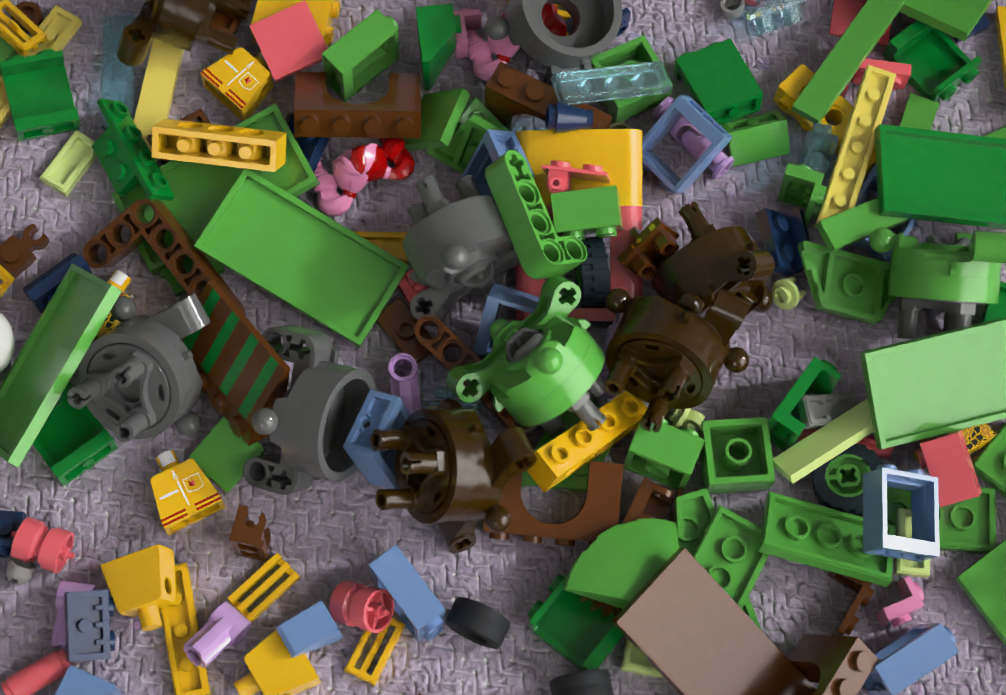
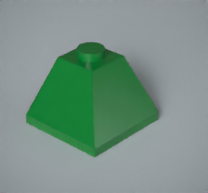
M452 3L416 7L417 34L424 91L431 90L457 46L456 34L462 33L460 14L454 15Z

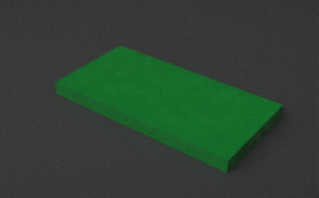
M879 124L874 129L879 215L1006 229V139Z

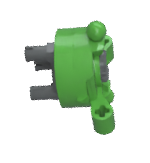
M884 227L877 228L871 233L869 241L872 249L879 253H885L892 249L888 295L900 298L897 338L916 339L918 315L922 308L941 309V312H944L943 332L970 326L972 315H975L976 304H998L1002 263H1006V233L974 231L973 233L956 232L954 243L950 245L941 242L934 235L927 236L925 243H920L915 237L904 236V233L895 234Z
M558 275L546 279L543 283L536 309L525 320L509 321L503 318L494 321L490 326V336L493 340L492 351L482 361L456 366L451 369L446 378L448 389L461 400L469 403L480 399L490 389L493 395V407L498 412L505 408L515 421L522 426L540 424L551 438L559 436L565 430L566 423L558 415L567 409L569 412H575L589 431L598 429L599 425L594 419L603 424L606 416L600 412L590 398L599 397L606 391L603 387L605 382L599 377L604 365L605 354L586 329L591 324L586 319L567 317L580 302L581 290L578 285ZM465 380L468 383L466 387H464L463 382Z

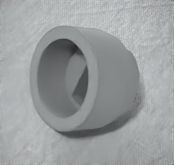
M721 0L720 2L721 11L728 19L741 17L745 10L744 0Z
M11 557L6 567L7 579L9 582H12L14 579L18 580L17 585L26 584L32 578L36 566L31 561L25 563Z

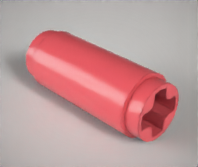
M64 648L58 651L55 650L6 677V680L1 682V687L5 695H32L63 678L69 665L73 666V663L66 662V651Z

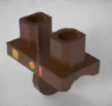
M656 217L643 231L636 226L630 230L634 240L617 259L624 267L638 276L649 280L657 271L654 261L660 255L665 258L671 257L679 249L676 239L680 235L676 229L668 226Z

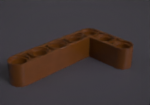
M140 199L134 202L89 240L83 248V258L90 267L107 268L118 264L142 242L147 240L188 295L195 292L197 298H199L205 281L213 279L246 316L242 303L208 259L194 249V241L166 205L159 200ZM147 206H151L154 211L153 219L150 222L146 220L144 215ZM124 226H127L130 231L129 239L126 242L121 237V230ZM168 230L173 235V243L170 247L164 242V235ZM100 246H103L106 250V257L103 262L99 259L97 253ZM186 256H189L193 261V267L190 272H187L183 267V261Z
M428 315L423 316L416 322L414 332L417 342L448 373L456 366L482 361L438 318ZM426 325H433L439 330L438 335L434 339L426 340L420 335L422 328ZM449 347H456L460 349L462 356L456 362H449L443 357L445 350ZM466 380L463 382L464 387L468 385ZM490 389L478 399L507 429L516 427L513 421L514 418L505 408L498 412L493 407L490 401L492 395ZM540 424L524 429L526 436L528 437L533 434Z

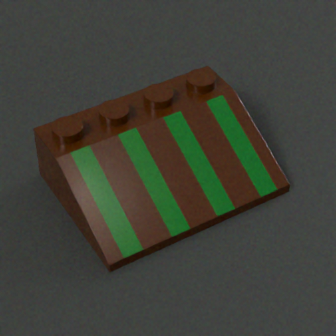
M212 279L206 283L198 298L211 322L180 340L193 354L192 358L203 383L201 392L203 391L211 400L214 410L227 419L233 433L238 437L241 436L250 446L270 435L257 433L252 427L251 418L253 413L260 408H270L272 410L275 399L284 397L288 387L290 367Z

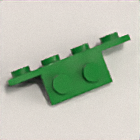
M99 98L96 103L109 127L92 145V148L116 193L127 195L140 182L149 199L172 201L175 196L169 187V182L162 174L155 158H152V152H150L141 131L136 127L130 116L128 107L120 101Z

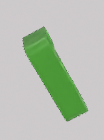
M508 150L485 169V177L521 266L529 277L533 279H546L556 275L563 276L586 260L587 249L579 238L557 236L528 163L521 153L516 150Z

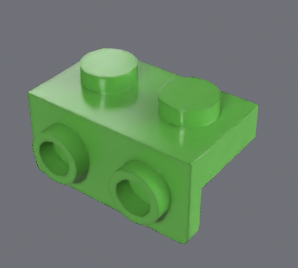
M788 163L777 200L807 209L804 218L806 226H808L811 216L818 217L827 187L821 185L825 174L814 171L804 164L794 165Z

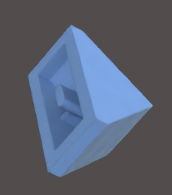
M322 600L276 628L292 658L335 643L343 638Z
M69 665L55 695H121V693L113 683Z

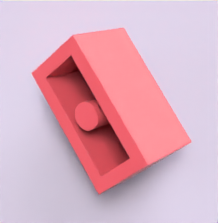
M962 430L931 438L920 443L921 449L917 450V455L922 469L928 468L930 476L938 477V500L940 507L981 495L982 491Z

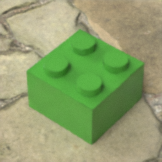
M645 35L600 53L591 60L593 75L588 76L607 112L612 116L614 123L625 121L657 107L671 94L673 84Z
M616 185L550 193L554 228L558 237L572 236V238H579L581 241H584V235L596 234L598 239L617 236V231L623 230L620 196Z
M665 419L659 432H653V427L650 432L646 431L639 423L628 450L623 469L675 490H678L679 487L683 488L684 491L705 439L700 438L697 432L689 428L678 429L670 426Z
M768 417L702 421L697 433L700 438L705 439L700 451L703 488H707L709 494L769 491L775 482V472Z

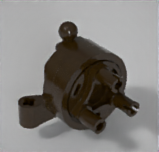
M145 0L147 2H144L141 12L134 19V22L124 27L116 55L125 65L138 66L144 61L153 38L189 52L194 43L197 42L232 55L239 37L213 28L212 19L216 11L222 10L246 20L252 0Z
M697 202L683 206L678 213L688 226L687 230L691 233L692 240L671 257L665 258L660 255L654 261L657 271L652 278L651 284L657 295L702 318L705 317L720 288L750 302L751 306L747 315L752 311L763 313L769 310L773 304V297L764 283L772 275L775 268L772 255L765 250H757L758 246L751 240L743 227L729 226L716 230L713 224L709 225Z
M621 288L611 289L606 294L605 305L607 309L612 313H623L606 349V364L610 372L603 387L608 393L617 396L621 395L625 389L635 397L649 403L644 416L640 420V425L644 430L650 432L653 427V432H659L667 411L693 408L706 401L712 392L723 364L730 372L734 373L742 372L748 367L749 356L747 352L739 347L730 348L729 340L744 321L751 306L750 302L720 288L705 317L702 318L660 296L642 297L639 295L632 299L629 293Z
M449 398L440 402L437 408L415 411L407 418L401 429H375L373 431L374 433L370 437V444L374 451L396 450L395 475L398 488L378 489L375 501L380 510L407 509L410 515L421 523H437L446 545L452 553L463 552L475 544L474 526L481 519H485L486 526L491 531L497 533L503 532L510 527L512 521L511 514L506 507H502L500 504L505 496L501 490L510 479L528 470L537 461L533 448L521 427H512L504 430L490 444L475 409L462 408L457 400Z

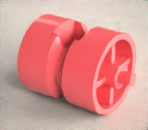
M26 517L17 532H11L10 537L14 538L11 547V557L25 563L37 560V564H40L42 569L58 574L65 566L68 558L73 560L75 557V553L71 552L74 543L73 532L59 527L56 529L51 528L48 531V527L45 526L43 521L32 517Z
M343 581L336 586L331 595L329 610L331 617L336 623L350 627L357 626L361 630L379 633L392 620L394 600L386 589L374 586L366 587L364 584L353 581Z

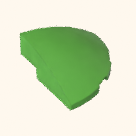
M646 518L617 524L596 536L597 539L586 550L578 555L567 576L564 590L623 609L679 549L677 523L662 519Z

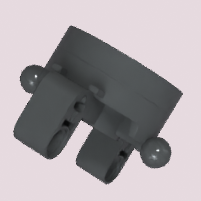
M510 0L505 9V18L497 15L490 17L485 24V32L488 37L497 41L504 39L508 35L514 46L520 45L531 58L547 67V73L539 81L578 99L586 91V76L593 75L591 60L601 53L618 34L623 15L621 0ZM545 4H557L570 14L573 21L572 35L566 37L557 36L545 27L542 20V8Z
M295 325L266 329L262 333L265 340L283 360L294 363L291 387L286 391L284 397L275 399L272 410L270 408H260L254 412L251 424L257 433L262 435L270 434L271 442L280 446L282 452L281 455L269 453L248 459L243 467L245 480L253 487L281 495L305 490L312 485L313 480H320L322 478L333 482L345 480L358 467L344 450L343 445L370 389L377 391L372 376L365 370L338 364L340 350H332L331 340L323 332ZM366 423L364 427L370 426V423Z

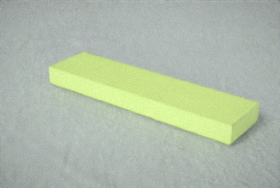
M868 398L774 457V468L793 484L872 434L874 431Z

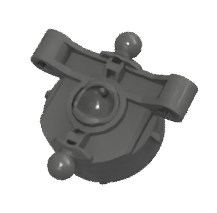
M433 175L424 177L426 183H423L420 179L415 184L424 202L415 203L407 209L414 227L404 237L402 247L413 268V272L408 274L410 280L429 287L414 296L410 303L411 314L418 320L423 316L429 315L444 322L446 315L457 299L469 292L477 295L484 294L488 297L494 283L505 286L506 272L521 265L494 197L482 195L472 175H466L457 180L455 186L462 200L454 203L444 199ZM431 304L432 307H429L431 312L426 315L425 312H428L427 306Z
M195 292L177 300L164 310L149 317L147 314L136 315L137 308L131 298L127 296L118 297L110 312L113 318L121 323L97 340L92 341L78 365L79 384L71 388L67 393V396H71L68 398L69 404L76 409H81L87 405L94 417L102 425L114 432L115 437L122 443L132 439H147L157 436L174 423L180 434L185 436L194 435L200 429L201 420L197 413L190 409L197 404L196 402L200 396L203 383L192 358V352L187 349L180 339L208 325L211 322Z

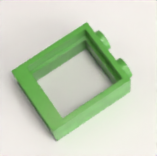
M378 9L322 53L324 72H327V85L344 102H347L399 59V27L391 16L387 15L385 17Z

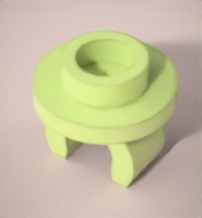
M794 277L780 279L772 285L771 294L773 301L783 310H790L796 307L807 293L805 290L798 291L794 284L796 281Z
M691 408L673 409L669 416V420L672 421L671 426L678 429L680 427L689 428L694 431L696 427H700L705 418L702 413L691 410Z

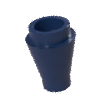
M555 102L554 105H547L545 116L546 130H553L554 134L580 129H592L593 110H586L560 102Z

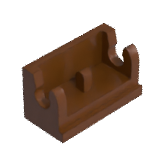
M644 477L622 524L646 518L665 520L674 500L672 497L673 492Z
M239 504L229 539L233 550L237 556L267 562L270 558L268 549L271 541V532L269 528L265 529L266 517L264 513H261L258 525H254V521L249 520L248 517L249 507Z

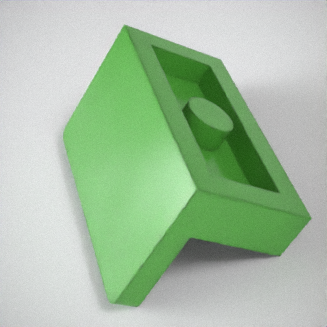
M777 110L740 118L720 125L733 137L728 143L729 157L732 156L735 159L732 165L734 167L790 153L787 119Z

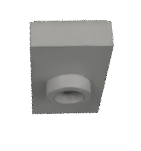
M853 393L803 395L797 403L801 422L806 425L804 429H820L856 406Z

